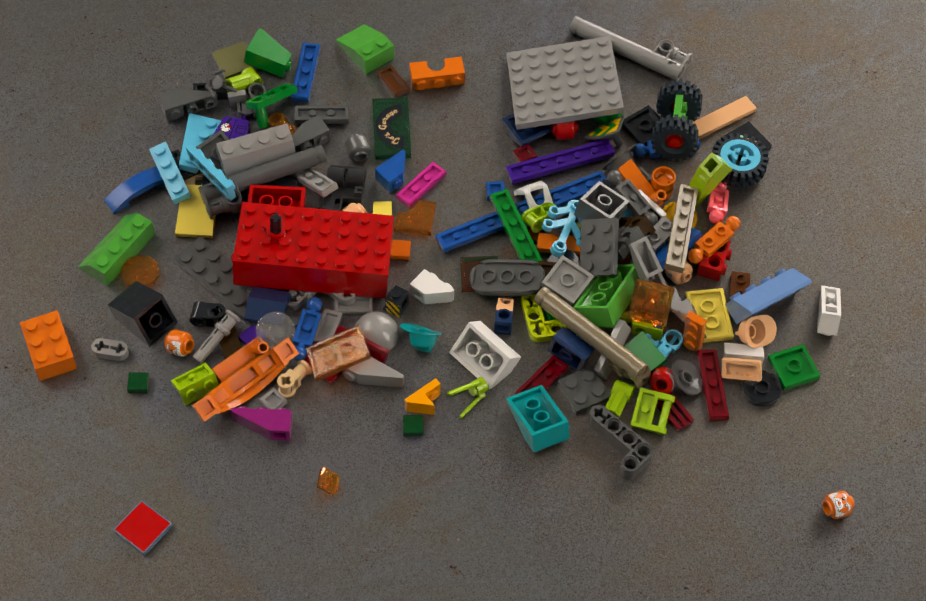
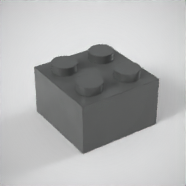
M598 181L579 199L574 215L581 220L613 217L620 220L624 216L630 201Z

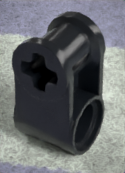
M196 301L193 303L189 322L199 327H214L217 320L220 322L226 315V309L220 303Z

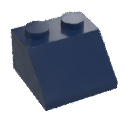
M562 327L553 336L547 351L578 372L587 363L595 349L577 337L570 329Z

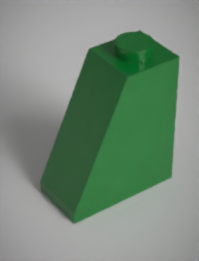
M259 28L246 49L244 63L282 78L286 72H290L293 62H290L292 54L264 30Z

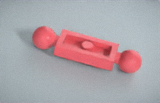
M726 181L720 182L708 197L707 212L710 213V222L715 225L720 221L723 222L727 213L729 190H726Z

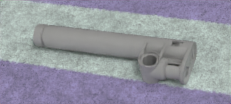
M578 16L573 18L569 27V32L577 34L586 40L610 36L614 53L675 81H679L693 58L692 53L686 54L679 51V48L675 47L671 40H661L654 51Z

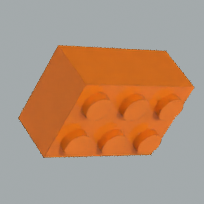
M58 310L19 322L39 381L77 369Z

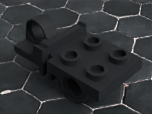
M330 165L327 170V177L337 183L338 189L324 197L322 209L342 211L343 206L346 207L350 203H360L362 205L367 168Z

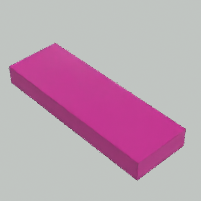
M432 162L396 194V199L408 208H411L446 176V171Z

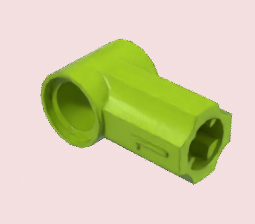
M252 67L244 69L240 75L225 80L226 85L237 89V91L248 89L253 83L263 84L262 78Z
M617 379L605 408L617 418H620L626 404L632 399L635 386Z

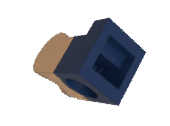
M498 298L494 323L495 334L511 335L514 299Z

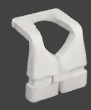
M542 181L514 190V195H525L529 209L539 206L535 203L530 193L534 190L543 188L544 203H553L548 186Z

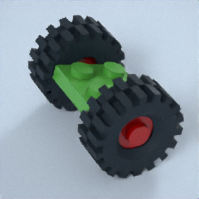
M679 79V82L671 80V84L666 82L665 86H662L658 92L656 108L657 113L660 114V122L657 121L653 127L651 144L655 154H661L660 158L662 159L667 157L668 161L675 159V162H679L680 158L683 161L687 160V156L691 157L693 152H696L699 131L697 125H692V122H695L701 114L703 95L700 88L696 89L697 85H690L688 80L686 83L683 82V79Z

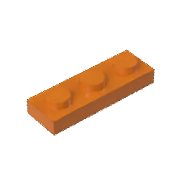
M689 311L686 315L682 344L687 349L697 352V350H701L703 347L707 320L692 311Z

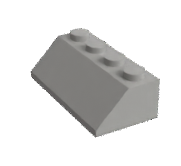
M287 123L216 143V152L225 177L296 153Z

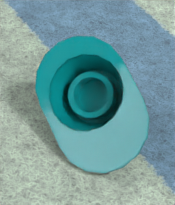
M400 324V328L409 332L410 344L416 350L431 352L436 344L437 336L442 334L416 324Z

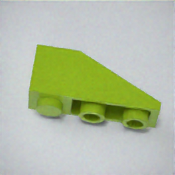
M712 152L699 165L688 185L698 188L695 209L732 170L722 157Z

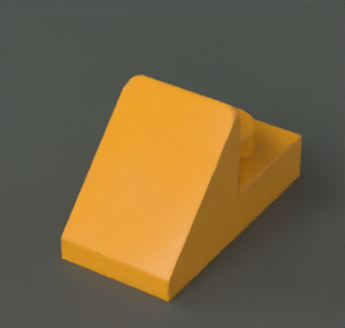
M435 378L404 399L405 410L407 412L434 415L435 405L432 401L440 395L441 383Z

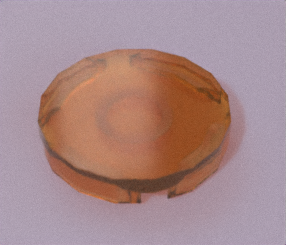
M145 255L133 256L123 264L121 269L122 280L127 287L137 281L150 288L156 283L160 275L157 262Z

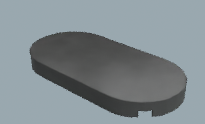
M487 259L479 262V265L472 268L469 278L472 288L481 295L531 296L543 288L541 282L546 276L539 263L533 260Z

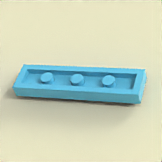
M166 141L150 148L151 155L174 205L190 198V192Z
M193 144L187 146L186 150L189 160L229 201L236 198L234 191L236 187L231 179L228 180L222 170L217 169L212 160L205 157L201 149H197Z

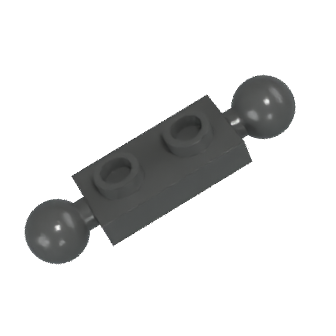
M610 171L607 175V180L610 184L616 185L614 191L630 201L627 208L635 217L647 216L654 226L658 222V217L656 214L648 212L652 206L629 179L623 182L619 171Z

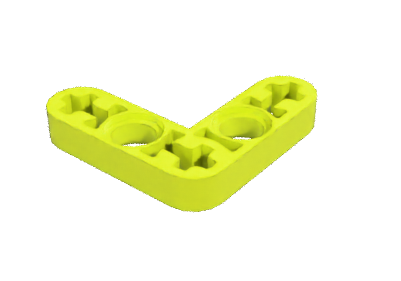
M535 294L521 296V306L532 341H551L556 332L552 331L554 326L566 328L557 319L544 320L542 308L534 302ZM528 298H530V300L533 301L532 307H530L529 301L527 300ZM535 313L539 315V318L532 320L529 318V315ZM536 326H538V329H539V332L541 333V335H538V334L535 332Z

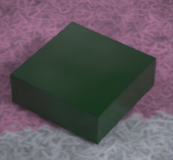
M129 372L128 393H148L149 373Z
M403 415V436H423V415Z

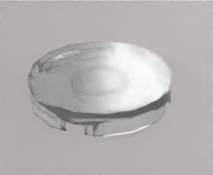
M270 312L264 315L256 326L257 339L260 342H266L269 345V349L287 337L292 342L295 335V326L292 320L281 312Z

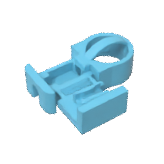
M675 329L668 330L660 343L658 340L654 341L650 334H646L665 358L671 352L674 354L680 348L683 341L682 334ZM668 335H674L672 340L668 343L666 341V337ZM678 338L679 343L677 345H673L676 339Z

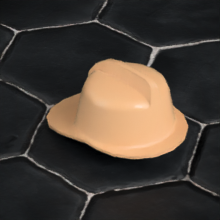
M769 315L753 316L740 323L735 335H738L744 344L756 348L771 344L775 339L777 327L775 321Z

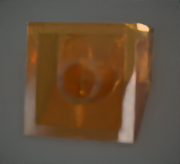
M637 278L628 318L637 322H646L654 326L666 327L672 308L675 287Z

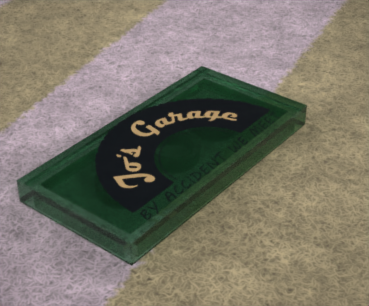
M408 97L372 99L375 160L390 159L402 150L406 152V158H411Z

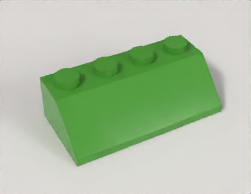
M139 213L125 215L82 261L78 269L104 285L109 286L155 235L153 222Z
M617 264V275L594 277L573 308L598 327L614 328L618 319H620L642 286L634 264Z

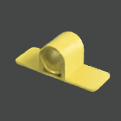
M392 201L373 202V214L392 215Z

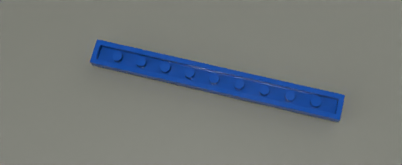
M601 170L549 190L553 204L560 208L567 205L571 200H579L598 181L602 182L603 179L607 180ZM543 193L533 197L537 205L544 203ZM526 200L515 204L520 216L529 209ZM495 211L436 234V240L443 253L504 230V227Z

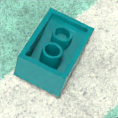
M542 385L506 398V402L517 425L533 452L570 439L568 420Z

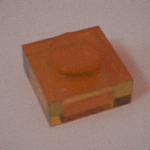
M326 467L321 468L317 488L330 495L337 494L340 475Z

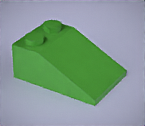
M365 24L336 39V43L365 75L394 59V45L381 32Z

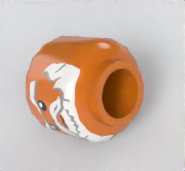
M174 329L164 339L166 351L173 355L184 357L191 353L194 348L192 335L185 331Z
M844 490L827 494L822 502L824 513L832 519L850 516L855 506L853 497Z

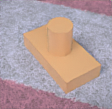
M724 357L722 358V378L760 382L762 380V361Z

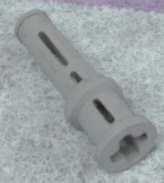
M227 309L226 315L220 322L215 324L214 331L192 357L202 364L224 336H229L233 326L241 321L240 318Z

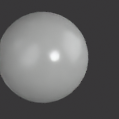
M379 311L364 314L356 322L353 330L354 333L388 350H391L399 339V328L395 320L388 314Z

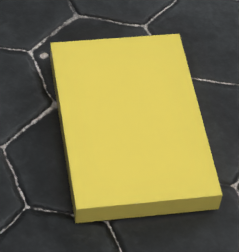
M186 184L191 197L179 203L175 235L176 237L199 238L201 236L202 238L213 239L216 215L210 220L198 189L202 185Z
M723 288L685 292V298H689L697 315L707 320L705 329L707 338H704L703 343L734 339L729 312L725 306L726 299Z

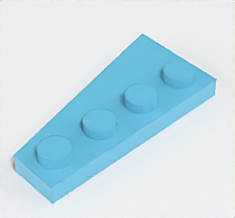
M189 113L179 161L180 170L197 174L199 169L189 160L186 147L191 144L196 147L210 138L221 123L220 120Z

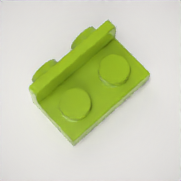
M206 362L171 380L173 387L180 394L185 405L204 397L219 385L215 373Z

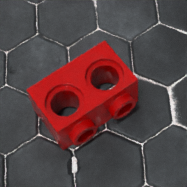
M731 241L726 242L709 258L703 254V259L698 268V276L719 282L721 275H725L728 265L725 264V261H730L733 251L729 249Z

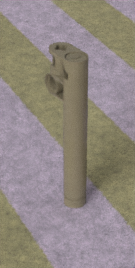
M543 287L538 291L534 302L605 356L609 367L614 373L620 377L630 378L638 389L646 385L651 376L649 366L550 289Z

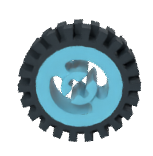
M731 133L728 134V138L723 136L721 140L718 139L713 146L712 153L722 157L732 168L721 182L723 183L725 180H728L727 185L729 186L734 182V187L737 188L740 183H742V188H745L747 183L753 186L754 182H760V179L764 177L769 162L768 151H765V145L761 146L762 142L760 140L755 143V137L753 136L747 139L748 134H744L742 138L740 133H736L735 137ZM739 155H742L740 164L736 165Z

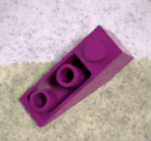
M243 406L231 408L232 419L236 423L270 440L291 441L293 422L291 410L284 408L276 410L264 407L253 409Z

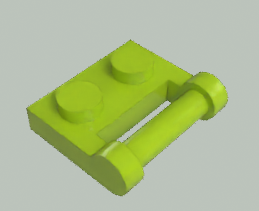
M640 388L630 426L665 436L667 431L665 428L675 397ZM658 400H662L664 403L658 426L652 425Z

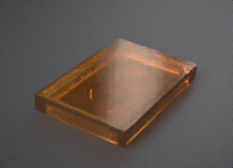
M360 325L306 348L316 381H320L371 358Z

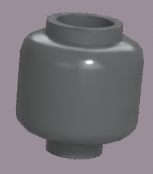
M354 134L345 142L349 159L362 162L370 155L371 149L365 136Z

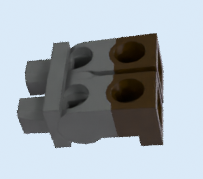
M647 216L621 217L619 220V260H624L627 255H631L629 244L646 235H652L656 231Z

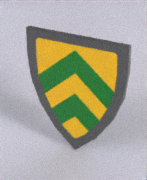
M625 115L602 124L587 134L585 138L589 140L598 139L599 141L608 138L614 141L616 147L622 146L623 143L618 133Z

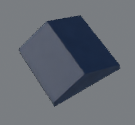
M514 113L502 119L510 138L521 147L552 132L549 125L516 130Z
M253 287L247 299L244 320L282 326L291 292Z

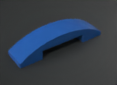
M157 166L132 176L116 187L104 199L105 204L113 214L128 207L131 199L158 184L161 187L165 186Z

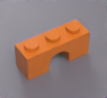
M462 56L445 58L444 68L438 71L431 70L427 65V61L409 63L412 90L465 84Z

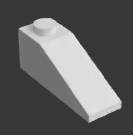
M821 285L817 333L825 336H837L841 319L840 288Z

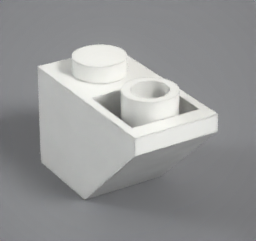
M425 269L410 283V294L423 304L448 303L454 300L453 287L448 283H444L434 273H430Z

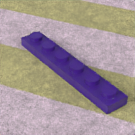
M607 138L506 166V173L511 184H516L614 157L615 152Z

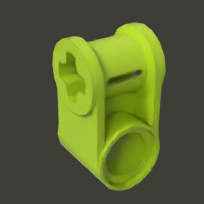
M550 202L543 203L526 210L521 218L524 224H528L534 233L543 230L542 224L544 220L553 219L547 213L551 206L556 205Z

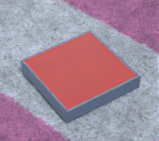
M141 500L113 531L145 556L173 525Z

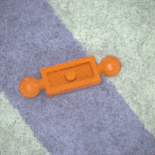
M730 216L725 224L721 221L718 222L695 242V248L691 249L688 253L689 261L696 264L701 262L703 254L707 258L712 256L734 236L733 231L737 230L741 224L739 218Z

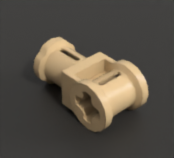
M299 360L293 370L289 368L286 373L281 374L277 378L278 392L287 399L293 397L296 390L301 386V380L307 374L312 373V368L304 360Z

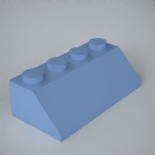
M784 268L775 273L776 277L771 279L768 276L761 280V285L756 287L753 284L744 289L746 293L741 295L738 292L729 297L731 301L726 303L725 306L737 325L743 320L797 293L811 284V279L794 268L788 271Z

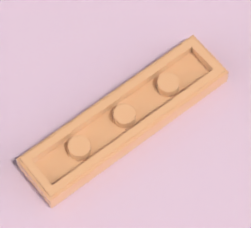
M745 96L692 122V125H697L699 131L698 140L756 112V107Z

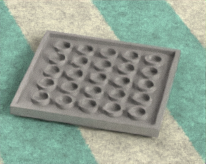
M610 36L506 53L516 130L624 113Z

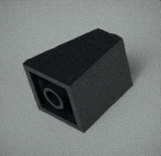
M137 281L108 304L115 319L149 347L178 322L164 296Z

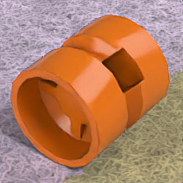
M662 166L656 168L652 173L651 186L655 191L664 190L667 195L665 200L670 199L673 195L676 180L675 172L669 167Z

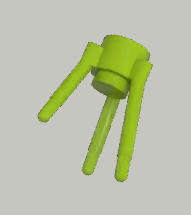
M479 377L469 384L447 392V395L451 396L468 389L472 396H477L460 414V418H463L481 399L486 397L485 392L489 388L484 378Z

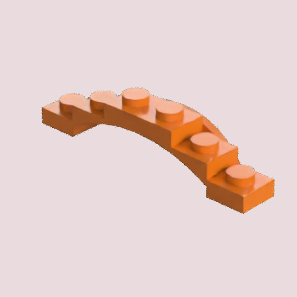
M287 337L222 381L220 385L191 406L202 422H205L215 414L229 411L264 389L299 352L289 337Z

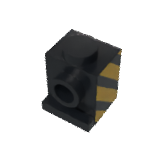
M395 285L385 296L386 304L383 310L400 318L409 305V291Z

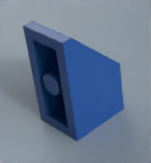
M404 150L400 151L375 168V179L389 193L400 188L404 183L406 152Z

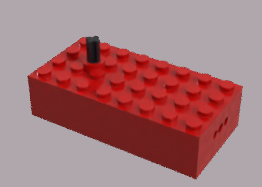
M242 202L232 261L233 285L329 294L343 293V295H350L352 293L355 296L385 299L388 286L394 216Z

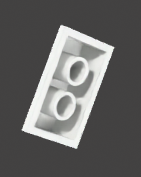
M481 321L469 322L449 351L475 377L484 378L489 389H492L508 376L521 359L519 354Z

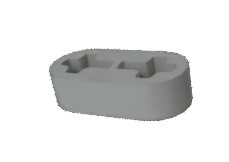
M99 338L93 341L91 345L93 354L97 358L123 361L129 356L128 346L122 341ZM104 346V348H102L101 351H98L97 348Z

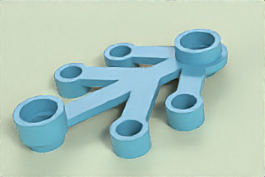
M571 200L567 206L561 208L551 206L547 213L550 218L555 219L559 215L569 214L568 218L555 221L545 219L542 224V229L546 232L563 227L559 239L554 241L550 248L551 254L555 257H561L565 254L567 250L565 242L570 231H572L576 238V244L581 247V231L575 222L577 218L581 224V219L574 215L578 200Z

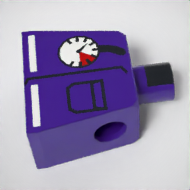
M237 112L234 118L224 117L214 134L222 130L230 140L250 134V124L248 120H245L246 115L244 113Z

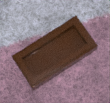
M392 65L376 72V76L394 99L410 92V87Z

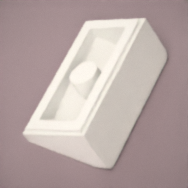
M724 343L723 358L761 360L763 364L764 350L763 346L753 348L745 344Z

